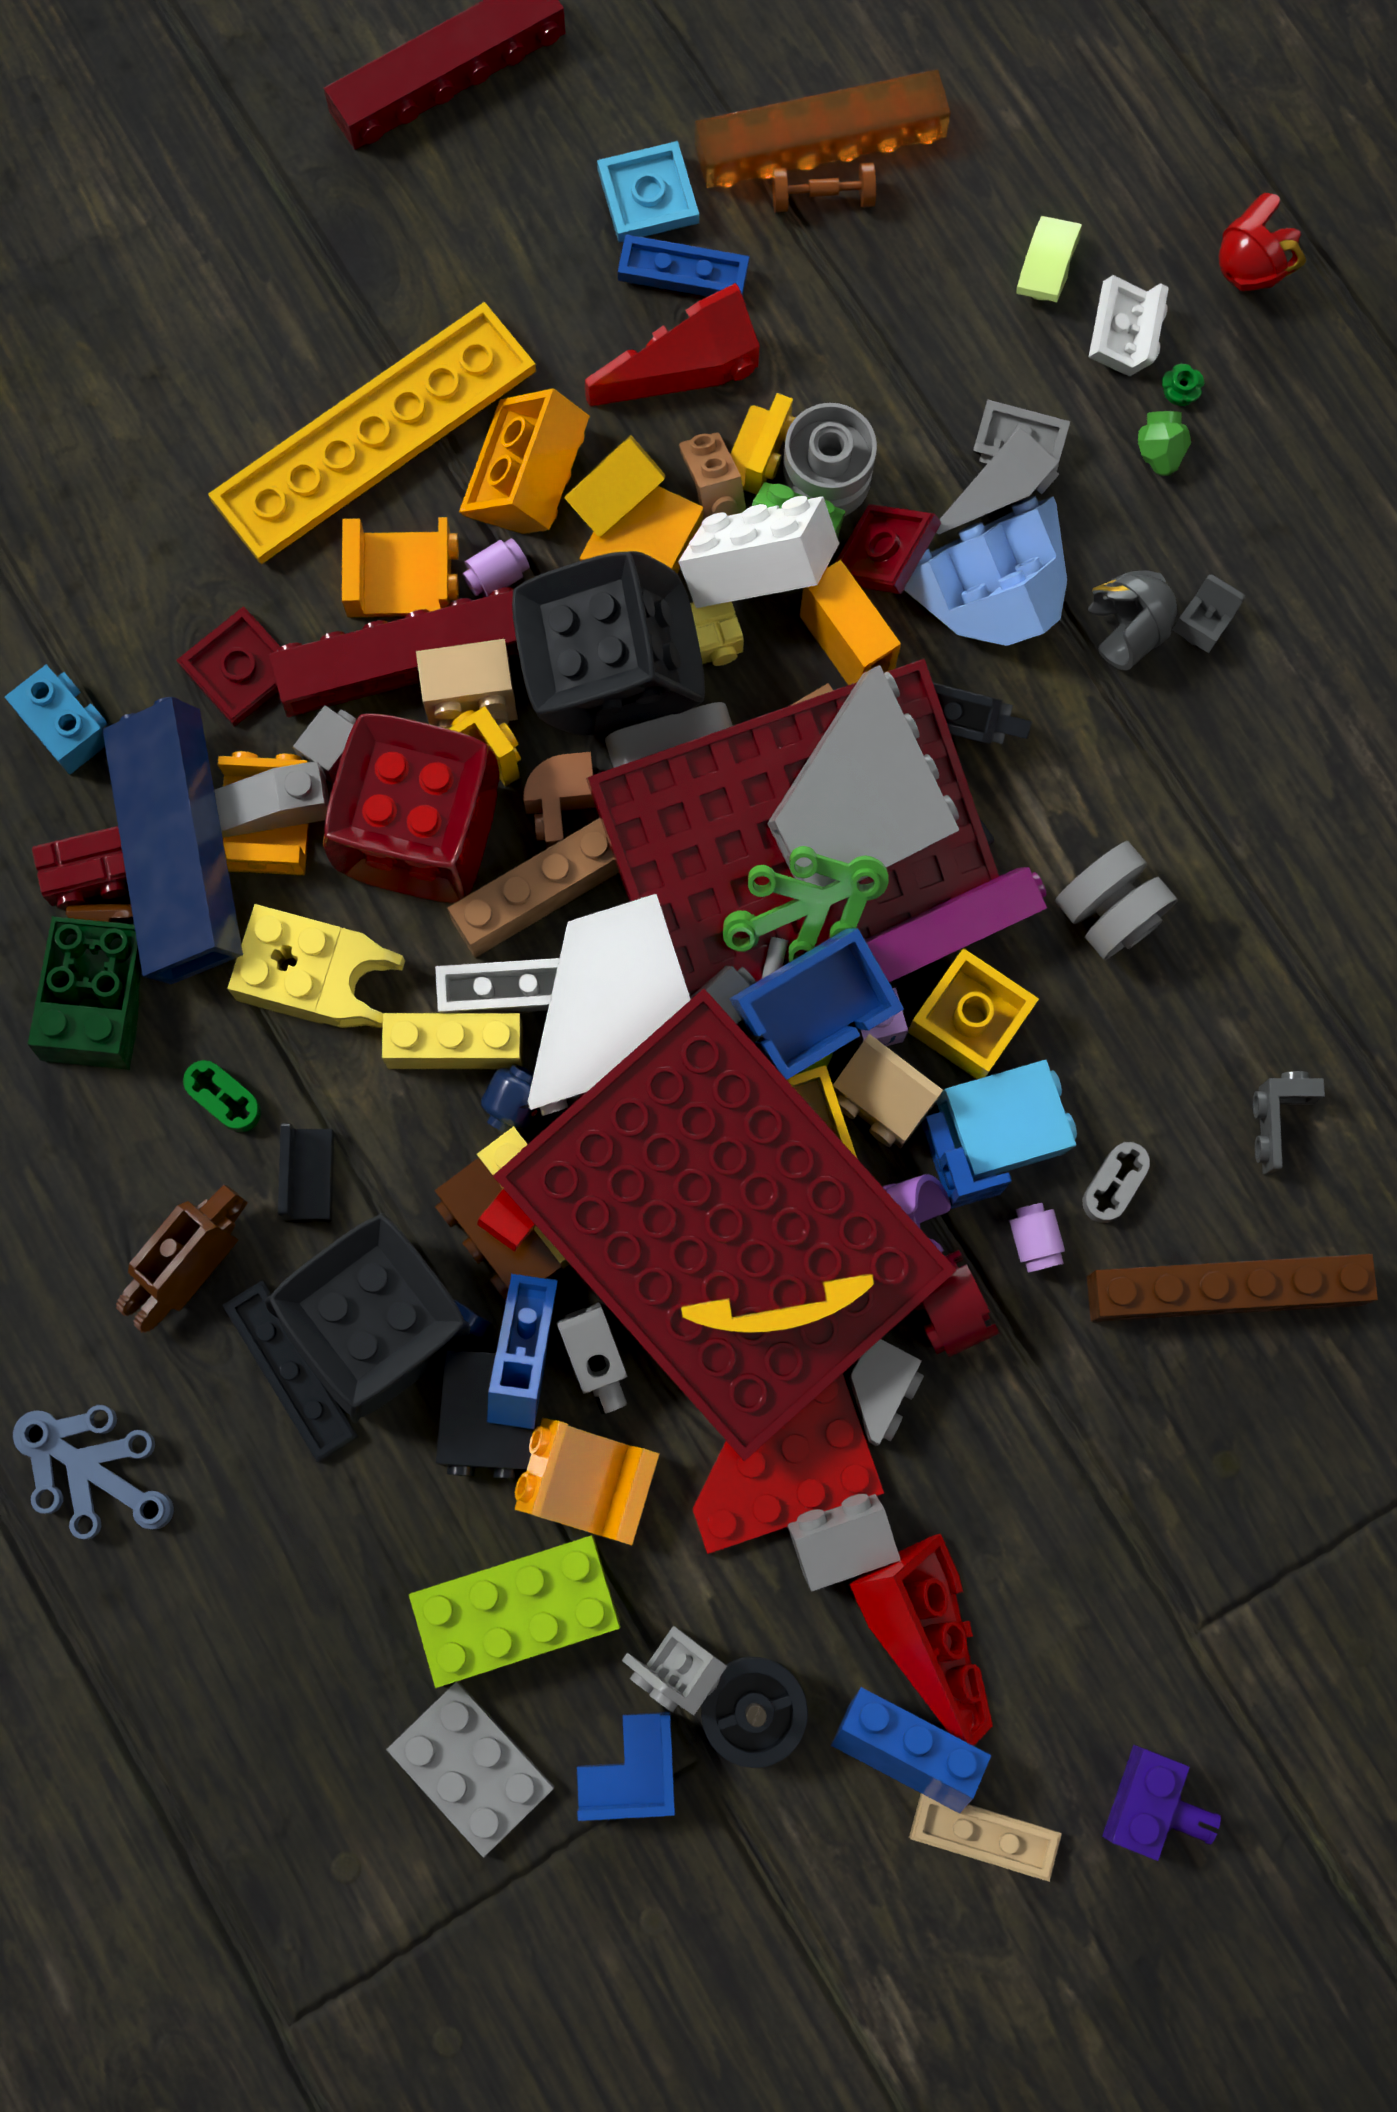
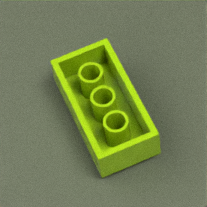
M592 1535L409 1594L435 1688L621 1628L595 1539Z

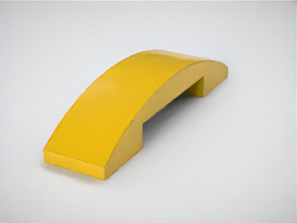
M872 1274L825 1281L823 1286L826 1301L732 1317L729 1298L682 1306L681 1310L683 1318L715 1329L735 1332L784 1330L817 1321L839 1311L863 1295L874 1285Z

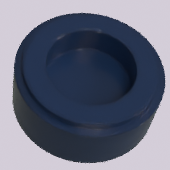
M454 1300L463 1319L470 1325V1333L478 1338H484L492 1324L468 1307Z

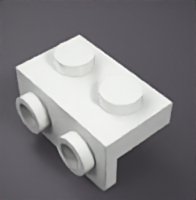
M1114 275L1104 280L1089 358L1129 377L1151 365L1156 360L1160 351L1159 337L1162 322L1167 314L1166 300L1169 288L1160 283L1151 290L1145 291Z

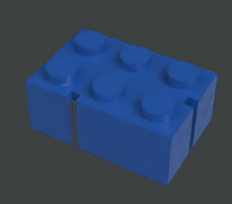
M858 928L843 930L729 998L749 1034L758 1037L762 1036L761 1039L754 1043L786 1080L861 1036L857 1029L869 1031L904 1010ZM854 1022L856 1027H851L847 1025Z

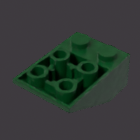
M52 916L27 1044L40 1061L130 1070L138 1022L141 969L134 924Z

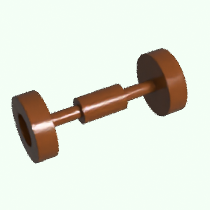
M873 162L860 163L859 181L839 182L838 178L810 179L808 184L788 185L786 168L772 169V194L775 213L788 212V194L809 193V197L839 196V191L859 190L861 207H875L876 175Z

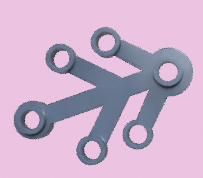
M95 1405L86 1414L56 1420L51 1414L44 1411H31L24 1414L17 1421L13 1430V1441L16 1448L22 1454L31 1457L36 1486L31 1495V1504L37 1512L51 1514L61 1507L63 1495L54 1485L51 1456L66 1465L74 1515L70 1520L69 1528L71 1533L79 1539H91L101 1529V1519L94 1511L89 1481L133 1509L135 1521L143 1528L160 1529L170 1522L174 1513L173 1503L166 1494L157 1491L144 1493L101 1465V1463L127 1457L136 1459L149 1457L155 1448V1440L150 1433L134 1430L125 1439L80 1449L75 1448L62 1439L87 1431L99 1434H106L112 1431L117 1423V1416L112 1408L104 1405ZM100 1411H105L109 1417L108 1423L103 1428H97L94 1424V1416ZM39 1425L43 1430V1437L40 1441L33 1443L29 1439V1431L33 1426ZM144 1436L147 1441V1447L142 1453L137 1454L132 1449V1442L136 1437ZM49 1490L54 1495V1503L49 1508H43L40 1504V1497L43 1492ZM149 1501L156 1502L159 1507L158 1514L153 1519L146 1518L143 1512L145 1504ZM83 1516H89L93 1521V1527L87 1534L81 1533L78 1528L79 1520Z

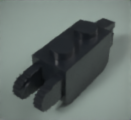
M933 682L950 734L989 744L993 742L1003 744L1005 734L1028 739L1033 721L1011 716L1013 705L1003 703L1004 700Z

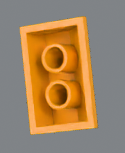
M554 388L500 399L459 513L465 517L521 534L550 530L551 524L555 521L558 514L557 507L563 490L570 480L571 468L577 451L584 441V431L590 415Z

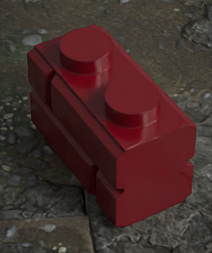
M118 826L32 847L40 890L43 898L51 906L57 905L59 909H66L68 905H83L85 903L84 898L101 895L102 898L113 899L128 893Z

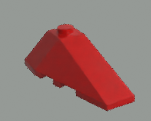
M734 283L698 301L686 309L689 318L668 331L663 325L652 333L654 338L647 343L643 350L638 353L636 350H627L586 378L585 392L588 404L596 406L719 386L732 379L739 381L748 377L758 367L760 345L738 285Z
M937 1534L899 1551L901 1561L861 1574L850 1584V1587L869 1629L946 1730L953 1736L974 1746L989 1731L993 1724L981 1670L975 1664H971L967 1646V1637L973 1636L970 1621L962 1622L956 1597L957 1593L963 1592L960 1576L942 1535Z

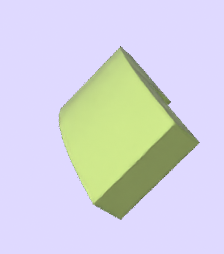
M1041 216L1024 261L1016 294L1030 296L1036 300L1058 301L1068 278L1069 264L1080 239L1082 224Z

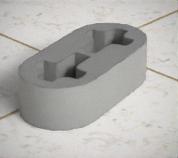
M1124 1142L1117 1145L1106 1157L1082 1199L1083 1209L1086 1215L1093 1221L1099 1223L1111 1222L1119 1217L1129 1204L1150 1167L1148 1153L1141 1145L1134 1142ZM1129 1153L1133 1154L1136 1157L1133 1164L1139 1168L1138 1172L1131 1170L1122 1180L1115 1177L1122 1165L1117 1160V1156L1124 1158ZM1112 1185L1117 1188L1110 1201L1116 1206L1115 1210L1107 1208L1104 1212H1100L1096 1208L1099 1201L1093 1197L1094 1193L1102 1195Z

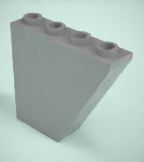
M880 665L862 674L767 823L789 869L790 854L795 848L800 846L810 847L816 854L845 863H850L859 856H871L881 861L885 867H888L959 831L955 821L959 819L957 808L948 795H942L936 779L939 778L938 769L930 755H923L916 741L919 738L917 725L909 713L903 714L896 699L900 696L898 686L889 672L884 673ZM799 858L795 863L800 867H806L812 861L808 858ZM817 873L809 878H798L793 875L795 879L822 887L837 881ZM868 876L861 877L857 882L867 878Z

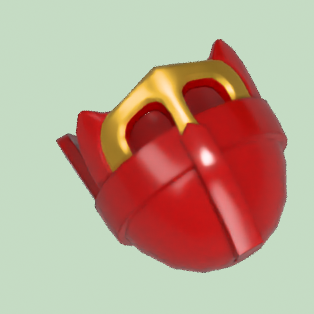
M1272 193L1261 194L1223 232L1218 256L1220 270L1225 279L1240 291L1271 288L1284 277L1299 270L1306 262V257L1298 244L1301 235L1299 230L1284 228L1271 234L1265 226L1280 205L1278 195ZM1291 250L1292 258L1287 262L1284 251Z

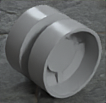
M822 403L801 412L793 420L786 434L782 484L791 488L793 492L809 498L823 496L825 500L831 502L835 507L846 510L844 516L856 510L863 503L869 492L877 451L876 436L868 420L857 410L838 403Z
M1129 841L1119 844L1095 861L1055 899L1056 904L1073 924L1084 921L1095 913L1100 916L1098 921L1090 928L1085 938L1103 960L1110 958L1124 947L1130 949L1140 942L1163 921L1161 917L1178 901L1159 877L1153 878L1137 888L1132 885L1147 866V862Z

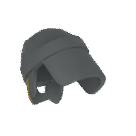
M1148 570L1132 571L1119 575L1111 581L1093 588V602L1089 606L1088 612L1099 616L1114 614L1120 624L1098 648L1099 654L1117 669L1130 670L1146 654L1161 645L1171 635V628L1177 615V601L1172 589L1165 583L1166 580L1161 573Z

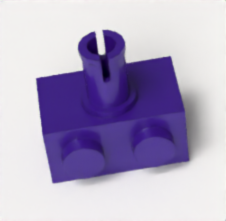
M1133 1745L1102 1837L1116 1845L1158 1861L1167 1833L1171 1829L1211 1845L1217 1833L1198 1826V1823L1203 1822L1219 1829L1221 1816L1220 1814L1211 1813L1181 1801L1180 1794L1190 1768L1189 1766Z

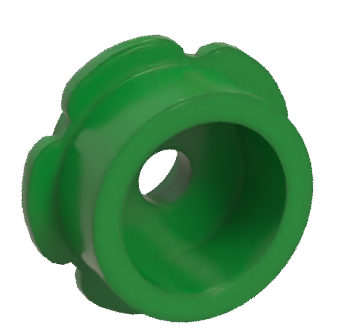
M1188 364L1175 365L1172 371H1167L1162 379L1165 397L1169 402L1177 406H1185L1196 401L1202 394L1201 387L1204 386V378L1201 372L1192 369ZM1180 381H1186L1187 386L1181 385Z

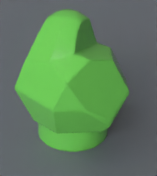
M1157 411L1147 413V425L1142 426L1139 430L1138 444L1144 461L1150 464L1153 471L1160 476H1169L1178 470L1191 444L1189 430L1186 425L1182 424V412Z

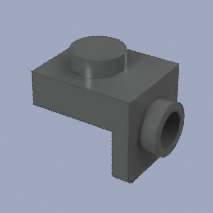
M1210 574L1182 613L1172 631L1185 638L1189 643L1209 653L1243 603L1245 595Z

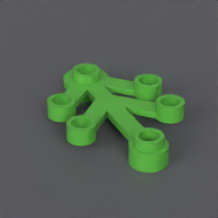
M797 847L790 854V870L793 875L798 878H809L817 873L837 881L822 887L775 873L767 865L753 867L748 874V888L752 894L758 897H765L774 892L794 898V900L756 917L747 911H735L729 914L723 924V939L731 949L739 952L747 951L758 943L759 936L806 916L798 938L789 946V962L798 958L795 955L798 950L810 951L815 948L831 904L847 898L840 921L835 922L830 928V938L847 928H856L866 902L878 898L887 889L889 882L888 871L881 861L871 856H859L850 863H845L816 854L810 847ZM799 858H808L812 861L806 867H800L795 862ZM764 876L770 882L766 885H758L754 880L757 877ZM864 876L871 877L874 880L870 884H859L857 882ZM742 931L746 932L749 937L739 939L733 935Z

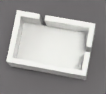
M797 496L784 502L782 508H779V505L767 508L766 505L759 504L746 509L740 514L727 516L726 513H716L708 516L702 521L700 528L689 542L688 547L678 562L695 607L700 608L816 586L835 553L839 541L824 497L807 499L806 496Z

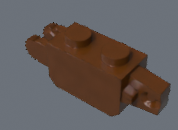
M223 1185L209 1200L205 1199L198 1206L189 1201L177 1205L129 1263L128 1274L134 1279L123 1291V1294L120 1295V1298L117 1299L116 1308L127 1317L137 1312L138 1314L135 1316L133 1325L141 1333L154 1330L172 1308L180 1312L239 1241L232 1234L236 1226L234 1222L248 1202L236 1191Z

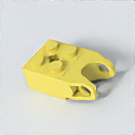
M254 904L241 945L243 956L238 957L227 989L238 1002L319 1024L325 1023L340 1028L357 1026L383 1028V1013L371 1009L367 1004L356 999L354 995L355 986L359 978L374 970L385 971L392 969L402 971L405 959L403 955L382 948L363 933ZM289 958H294L297 962L294 967L288 965L287 971H283L280 967L281 964Z

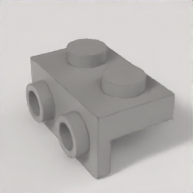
M987 399L973 451L981 453L979 462L988 464L1013 433L1021 427L1059 461L1071 421ZM1057 464V465L1053 468L1056 472H1057V469H1058L1059 464Z
M674 1626L647 1665L629 1653L622 1660L635 1671L630 1680L648 1692L649 1696L671 1712L679 1705L692 1715H695L705 1698L716 1689L720 1676L727 1667Z

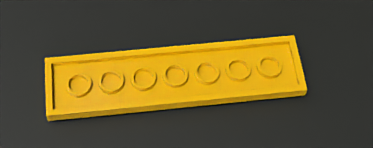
M483 302L208 493L209 498L262 565L536 372V364L488 305Z

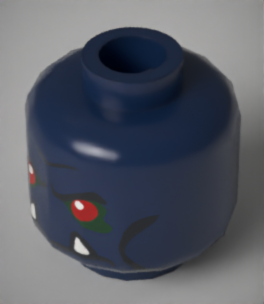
M512 1064L510 1069L500 1068L495 1072L481 1099V1107L490 1115L487 1120L488 1124L504 1133L513 1126L519 1130H529L533 1127L541 1112L540 1108L530 1110L528 1104L534 1072L517 1064Z

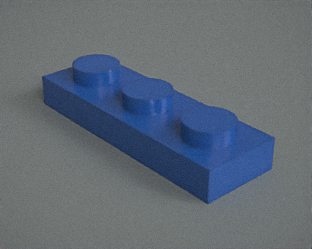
M625 234L617 272L618 281L707 297L736 283L743 297L750 256Z

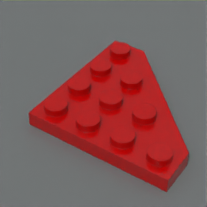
M843 1373L745 1461L725 1441L692 1509L707 1554L788 1527L787 1524L797 1521V1518L807 1511L815 1509L827 1511L842 1506V1502L851 1496L858 1494H867L868 1496L876 1494L878 1496L884 1494Z

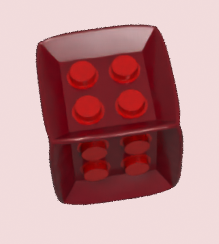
M359 715L348 736L340 760L325 819L323 847L334 869L365 884L419 898L456 903L468 896L480 868L495 812L497 786L500 779L495 751L488 744L472 736L447 728L391 715Z

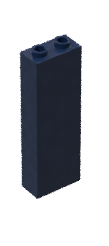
M161 698L155 701L153 706L138 713L124 715L119 719V722L102 730L142 975L150 979L174 984L243 956L201 712L199 708L180 701L178 698Z

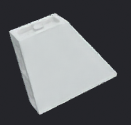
M657 894L568 921L528 1097L530 1110L540 1108L541 1114L544 1116L568 1108L566 1098L582 1093L585 1094L691 1000Z

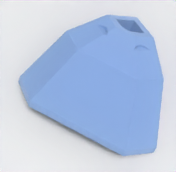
M1036 496L1023 499L1011 506L1013 512L985 526L982 522L966 527L958 532L960 538L932 552L927 548L904 590L960 636L1008 646L1044 634L1061 619L1067 585L1057 504L1053 496L1039 502Z

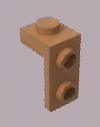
M720 433L699 434L691 440L681 442L679 444L681 455L696 484L699 504L704 507L703 520L716 513H726L727 516L743 513L746 510L741 475Z

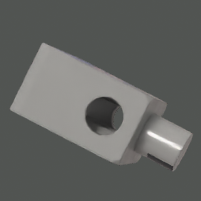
M595 1303L556 1318L583 1394L593 1391L601 1414L609 1413L627 1405L619 1380L626 1378L627 1374L600 1303ZM594 1355H603L606 1367L598 1372L591 1371L588 1360Z

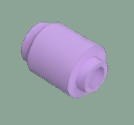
M510 538L506 542L499 540L466 560L465 566L467 571L462 573V576L475 596L482 593L484 597H488L493 591L508 587L523 578L522 573L530 567L519 545L514 539Z
M1043 1203L1016 1209L1018 1218L1009 1220L1020 1262L1026 1263L1028 1273L1064 1264L1061 1252H1064L1065 1249L1054 1209L1045 1211Z

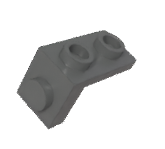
M1304 1071L1285 1072L1281 1074V1078H1269L1259 1086V1091H1255L1253 1096V1114L1255 1118H1260L1261 1136H1257L1255 1140V1158L1257 1163H1262L1263 1175H1273L1282 1169L1280 1105L1315 1104L1325 1096L1324 1078H1309V1073Z

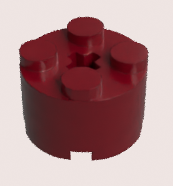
M959 1249L945 1256L957 1271L915 1308L917 1313L925 1309L931 1320L930 1323L924 1325V1329L936 1354L946 1351L948 1357L999 1334L995 1323L988 1327L984 1323V1321L991 1319L988 1314L990 1311L967 1264L959 1268L956 1265L963 1261Z

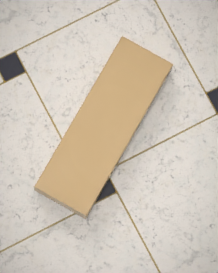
M920 1794L909 1838L1050 1882L1062 1833L970 1804L959 1814L937 1801Z

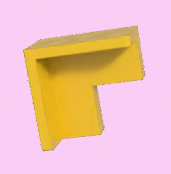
M630 435L589 475L566 494L564 498L597 536H602L665 479V474L635 438Z

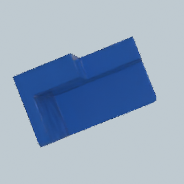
M944 1112L925 1117L921 1125L939 1181L946 1190L951 1202L950 1209L1000 1195L1012 1182L1009 1172L973 1181L963 1147L955 1149Z
M670 1712L623 1714L625 1763L577 1766L578 1821L675 1816Z

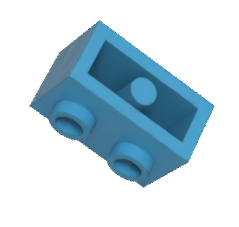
M46 664L4 697L70 775L105 747L102 729L108 723L91 703L84 708L75 697L81 692L64 672L56 676Z

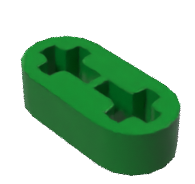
M206 1060L194 1062L187 1068L183 1078L185 1090L222 1124L234 1132H246L257 1125L261 1118L260 1103L222 1068ZM212 1072L215 1073L212 1081L221 1091L216 1096L205 1088L196 1092L200 1086L196 1081L197 1076L202 1073L208 1077ZM228 1097L240 1105L246 1100L249 1101L245 1108L250 1114L246 1119L243 1120L237 1116L233 1121L230 1120L233 1112L224 1104Z

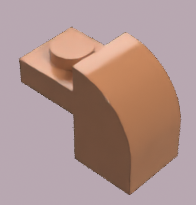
M591 752L553 756L540 763L527 779L524 789L526 814L543 813L534 814L537 841L545 840L547 849L564 839L561 811L596 808L586 780L587 777L593 775Z

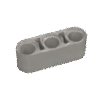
M715 702L689 709L680 714H671L617 730L605 738V743L613 768L733 725L726 704Z

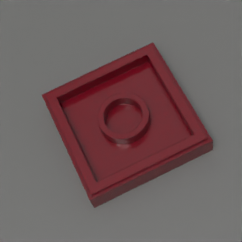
M868 504L835 563L841 560L860 587L901 594L940 527L941 521L935 513Z
M244 606L176 660L183 671L234 727L278 692L268 654L277 652L280 646Z

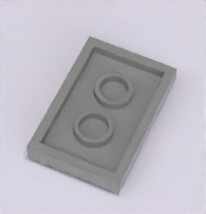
M459 1681L455 1682L386 1749L483 1858L555 1787Z

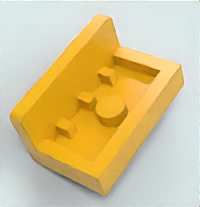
M777 393L770 410L755 405L749 408L730 454L741 475L743 490L757 495L763 483L767 481V478L774 479L782 457L781 454H778L782 442L786 439L791 423L796 418L791 416L793 398Z
M485 706L476 712L474 710L466 711L452 722L450 730L472 736L493 748L498 761L500 780L505 787L520 778L517 762L521 760V757L515 748L518 746V742L505 722L498 726Z

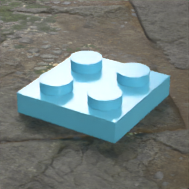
M678 141L597 160L598 173L618 242L624 241L625 234L644 237L699 223V211Z

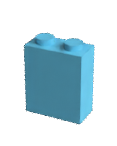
M1047 1060L946 1088L942 1091L936 1102L939 1112H944L955 1149L963 1147L973 1181L1063 1155L1076 1146L1074 1140L1077 1137L1075 1122L1072 1116L1064 1111L1060 1100L1062 1094L1061 1083L1056 1072L1050 1071Z

